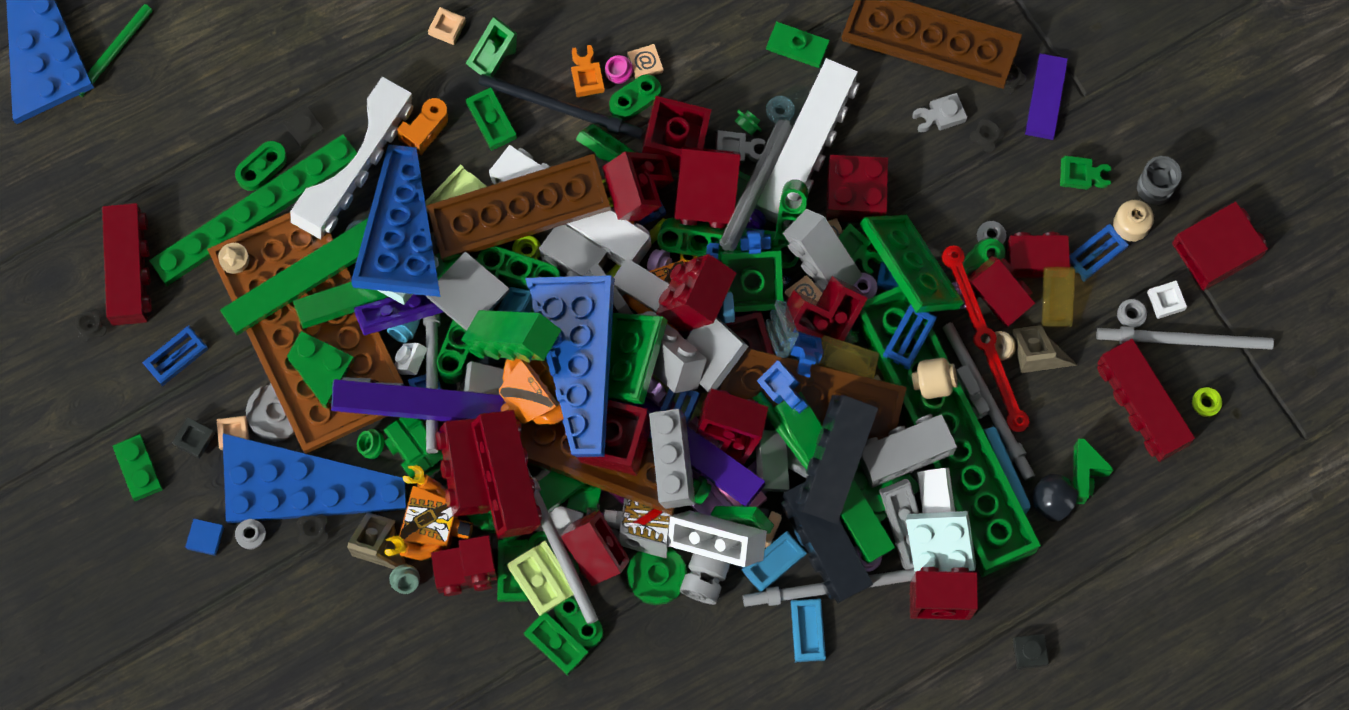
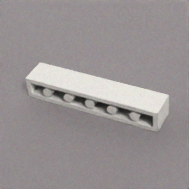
M826 58L757 202L756 209L761 211L767 220L777 224L781 193L787 181L797 179L804 182L809 194L814 180L810 178L814 170L820 171L825 160V156L822 155L825 146L831 147L837 132L833 129L836 123H842L846 116L848 107L845 104L848 97L853 99L860 84L856 82L858 71ZM795 192L787 195L793 201L801 199V196ZM791 220L784 221V225L788 227Z
M509 145L489 170L492 183L497 184L549 168L550 166L545 163L538 164L532 160L533 157L524 149L519 148L517 150ZM614 208L604 213L565 224L606 250L607 258L620 266L626 257L639 264L652 247L649 231L640 224L636 223L633 225L627 220H618Z

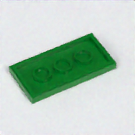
M907 215L864 217L860 226L916 313L956 310L962 306L963 300Z

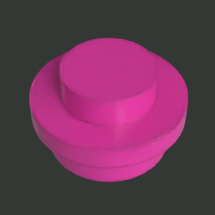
M622 55L611 57L605 66L606 77L616 84L626 82L633 73L631 61Z

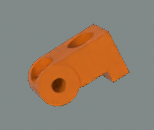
M438 98L428 99L422 106V112L411 125L403 121L397 128L398 140L408 147H416L417 153L422 155L448 123L446 104Z

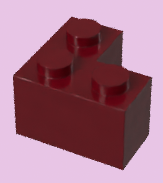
M625 151L602 167L618 220L640 221L660 208L662 204L658 191L674 181L666 155Z
M832 276L819 301L793 290L780 316L790 327L805 334L821 338L822 342L840 349L868 298L857 287Z
M711 388L703 402L696 433L719 440L718 448L744 465L762 438L768 407L759 404L755 400L743 399L731 395L727 391Z
M489 535L459 540V548L431 552L436 589L438 593H444V596L459 595L462 593V589L474 588V591H484L491 589L492 584L498 583Z

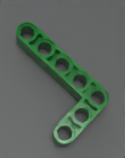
M792 179L783 186L776 232L764 230V234H771L772 246H779L780 249L788 247L790 244L783 234L788 228L783 222L786 220L795 221L805 211L807 206L808 188L800 180ZM795 192L802 198L798 201H793L787 195ZM668 218L661 224L657 243L661 249L667 252L700 257L706 255L707 244L718 243V259H720V249H722V246L719 242L726 228L709 227V222L698 221L697 225L680 224V219ZM745 228V230H744L742 236H746L748 230H760V229ZM673 231L678 235V238H668L665 232ZM702 235L707 241L704 243L697 242L694 236ZM739 241L736 248H741V241ZM781 252L782 268H791L796 265L799 257L794 254L786 255Z
M497 246L481 250L476 260L508 287L530 290L527 287L525 278L560 277L559 270L552 264ZM492 259L499 261V264L494 267L485 265L487 261ZM519 268L527 271L522 276L513 274V271ZM452 320L437 358L439 376L447 384H456L463 379L467 370V364L472 355L468 350L470 346L466 343L463 345L454 343L455 338L461 335L464 336L466 332L454 320ZM450 362L458 364V368L454 371L444 370L445 365Z

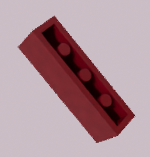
M137 203L102 206L106 317L112 326L147 323V313L152 311L151 297L146 295V285H150L151 282L149 268L145 267V257H149L148 241L144 240V230H148L146 212L142 213Z
M1130 339L1102 354L1097 362L1099 365L1097 367L1102 379L1105 382L1109 381L1114 389L1113 396L1116 402L1121 407L1124 406L1130 416L1128 418L1133 429L1137 432L1140 431L1144 437V445L1148 453L1152 457L1155 456L1161 462L1190 446L1195 437L1134 340Z
M514 410L479 414L471 423L497 539L531 534L541 525L542 513L540 507L535 502V483L533 478L529 476L527 468L528 454L521 443V424L516 419Z

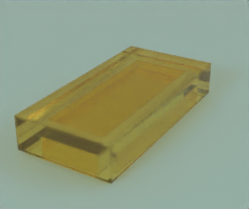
M1044 267L1043 326H1072L1074 267Z
M823 336L821 338L823 355L819 364L816 363L815 365L874 379L879 353L832 337Z

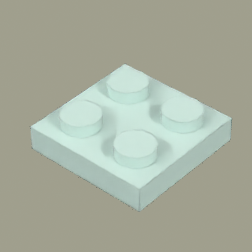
M968 511L907 515L906 523L915 572L920 571L922 567H937L939 572H951V568L956 567L969 568V571H975L976 560Z

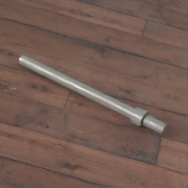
M441 313L423 318V325L426 327V348H428L426 352V388L438 389V327L441 325ZM426 420V452L430 454L438 452L436 440L438 421Z
M953 323L946 324L942 329L962 366L968 365L981 390L980 394L990 409L988 414L1007 447L1006 451L1011 462H1015L1024 481L1035 477V474L1025 458L1027 454L1021 443H1017Z
M1121 326L1120 329L1097 328L1096 332L1098 340L1119 341L1120 344L1133 339L1134 342L1270 350L1274 346L1273 338L1134 330V327Z
M533 478L535 483V502L540 507L542 513L541 526L587 624H592L599 619L539 493L541 490L537 479Z
M913 568L869 575L873 583L871 587L911 581L915 571ZM823 583L779 589L777 586L766 588L764 592L743 595L744 607L768 603V606L781 604V601L824 595L826 592L823 588Z

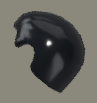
M1049 474L1040 479L1032 493V502L1035 510L1043 517L1052 522L1060 521L1069 515L1074 508L1078 491L1071 485V480L1062 474Z

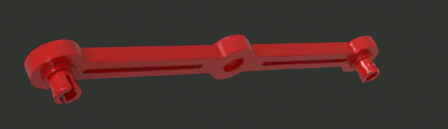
M949 246L942 253V261L953 272L975 328L974 344L984 351L1008 412L1006 422L1010 430L1022 432L1029 425V417L1018 407L995 348L996 334L992 329L987 328L963 267L964 252L958 246ZM982 334H987L990 337L988 343L981 341Z

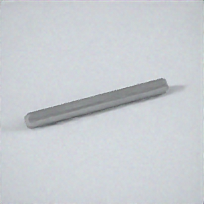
M781 119L777 121L719 243L724 251H734L791 133L792 126L787 119L785 121Z

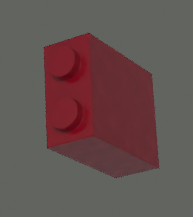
M687 146L681 147L674 214L675 219H680V224L697 225L698 221L709 222V227L726 228V224L729 223L735 210L740 152Z
M1237 202L1228 205L1178 233L1172 242V245L1203 291L1260 260L1268 250L1264 236L1260 232H1256L1250 223L1249 214L1244 208H1240Z

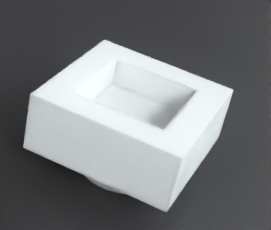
M1177 281L1151 288L1147 292L1157 319L1185 311L1187 308Z
M404 343L395 356L396 362L394 365L398 373L401 375H417L428 348L420 343Z

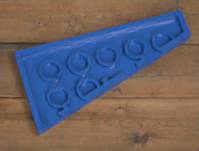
M6 0L13 121L18 124L80 95L79 93L93 89L94 85L56 0Z
M388 145L351 280L353 288L440 297L416 147Z
M611 275L525 278L527 287L531 292L534 313H541L561 329L546 359L550 374L554 379L557 401L560 402L564 418L563 424L571 454L575 457H605L615 278Z
M223 434L227 523H239L247 519L266 521L407 509L406 483L401 477Z

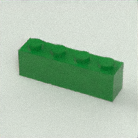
M478 310L461 340L470 346L468 350L479 358L487 356L497 360L499 358H507L511 361L515 359H522L526 362L531 360L544 361L561 329L541 313Z

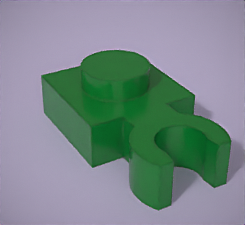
M1064 156L1061 159L1060 186L1088 190L1092 187L1093 183L1098 188H1106L1111 184V181L1103 180L1100 172L1108 173L1111 170V166L1101 164L1095 168L1092 167V159Z
M848 224L837 236L854 263L856 260L859 262L860 270L863 273L870 275L874 272L868 266L869 259L874 260L877 264L883 261L878 253L867 250L871 242L852 224Z

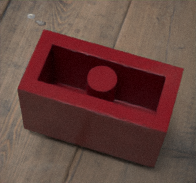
M1018 232L1009 237L1006 244L1007 262L1015 271L1012 273L1014 278H1066L1070 270L1068 235H1060L1058 232H1047L1043 235Z
M991 256L970 274L968 279L971 287L1002 324L1009 326L1035 304L1030 298V295L1033 293L1022 280L1019 283L1012 275L1015 272L1013 267L1004 258L999 260Z
M600 510L570 523L561 534L566 550L573 555L579 565L581 574L588 579L591 586L620 574L630 561Z

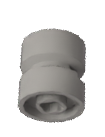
M693 553L688 566L691 573L685 574L680 592L694 600L712 605L716 604L722 589L719 582L725 580L730 563ZM702 577V578L707 579V580H709V581L706 582V581L700 580V578Z

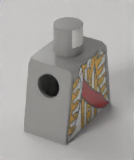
M624 498L623 511L605 509L604 518L610 528L620 529V544L623 547L667 558L670 516L672 515Z

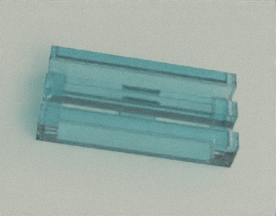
M776 300L774 304L776 310H771V320L767 319L765 326L776 356L787 358L799 334L786 302Z

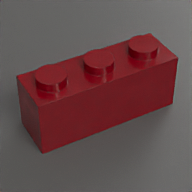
M475 419L445 421L439 432L436 433L438 450H442L443 455L441 475L447 479L448 486L445 492L447 507H451L452 516L483 514L490 511L471 423Z

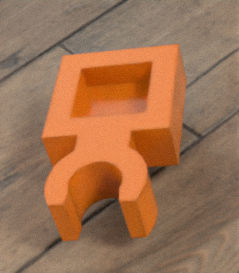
M587 45L588 54L585 57H580L577 54V49L572 48L573 62L578 65L571 67L576 97L605 92L599 62L591 63L594 58L591 45Z

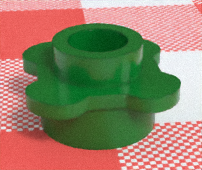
M740 110L737 111L739 116L735 122L752 136L756 130L762 131L758 126L760 120L749 110L745 114Z

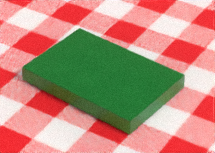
M613 313L608 400L644 404L668 322L663 316Z

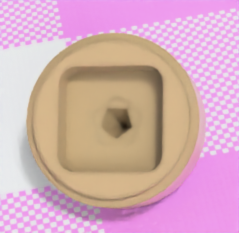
M229 243L219 251L218 259L221 267L226 272L232 274L240 273L248 266L249 256L247 250L241 244Z
M997 331L995 332L997 337L995 348L1000 361H1005L1013 356L1016 350V343L1010 334ZM988 336V338L986 339V342H985V343H988V342L990 341V337H989V336Z

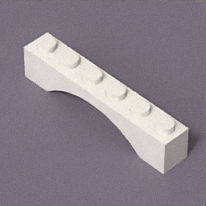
M384 77L380 79L367 98L368 129L357 155L347 167L334 177L305 189L290 211L292 224L319 239H322L326 232L331 233L338 222L337 215L341 209L346 210L353 200L352 193L355 188L363 186L369 175L367 171L372 164L376 165L380 161L384 152L382 148L386 142L391 143L397 135V126L402 119L406 121L414 107L411 105V92Z

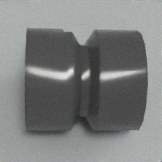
M1166 156L1154 157L1148 161L1137 181V191L1143 201L1152 205H1160L1171 198L1181 180L1182 173L1176 161Z

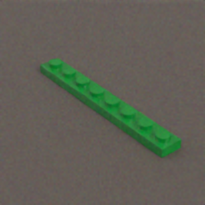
M342 134L150 259L151 265L165 285H170L210 259L211 256L208 248L262 225L297 202L306 188L321 184L337 175L348 166L357 155V152L344 134Z

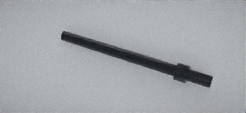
M481 74L479 85L491 87L494 90L605 127L608 132L617 135L622 133L641 139L644 131L643 128L623 122V118L614 115L608 117L485 74Z

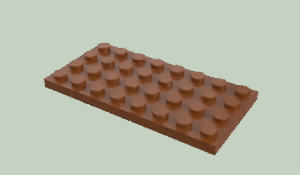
M287 213L208 248V252L233 302L332 241L333 238L328 232L325 233L322 239L313 236L292 224L291 214ZM239 243L247 250L249 263L242 272L232 274L226 272L221 267L218 255L221 248L226 244ZM345 268L297 299L352 282V277L348 269ZM292 301L246 330L296 438L304 454H307L387 416L331 411L332 401L327 409L324 408L287 358L301 331L354 357V362L345 377L371 378L374 382L403 383L379 332L364 336L354 312L303 329Z

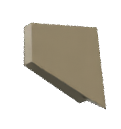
M1042 325L1013 329L1021 373L1077 365L1046 335Z
M367 512L348 542L347 548L351 555L391 569L406 564L404 557L400 554L387 556L384 551L387 549L395 550L394 543L386 541L389 537L397 536L395 520Z

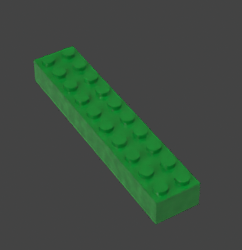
M898 286L868 299L860 311L856 322L885 382L907 387L901 414L908 428L917 425L916 421L930 414H932L933 418L942 414L957 448L953 455L931 463L927 467L929 470L949 468L955 512L968 511L976 567L981 577L1035 554L1041 545L959 381L958 386L953 388L952 394L944 397L926 399L922 396L920 390L914 389L912 373L917 372L920 361L936 358L947 359L933 329L929 332L909 370L904 368V365L900 363L898 365L893 362L894 360L883 357L884 351L910 306V302ZM912 314L893 352L898 353L918 316L917 314ZM922 320L903 357L908 359L928 320Z

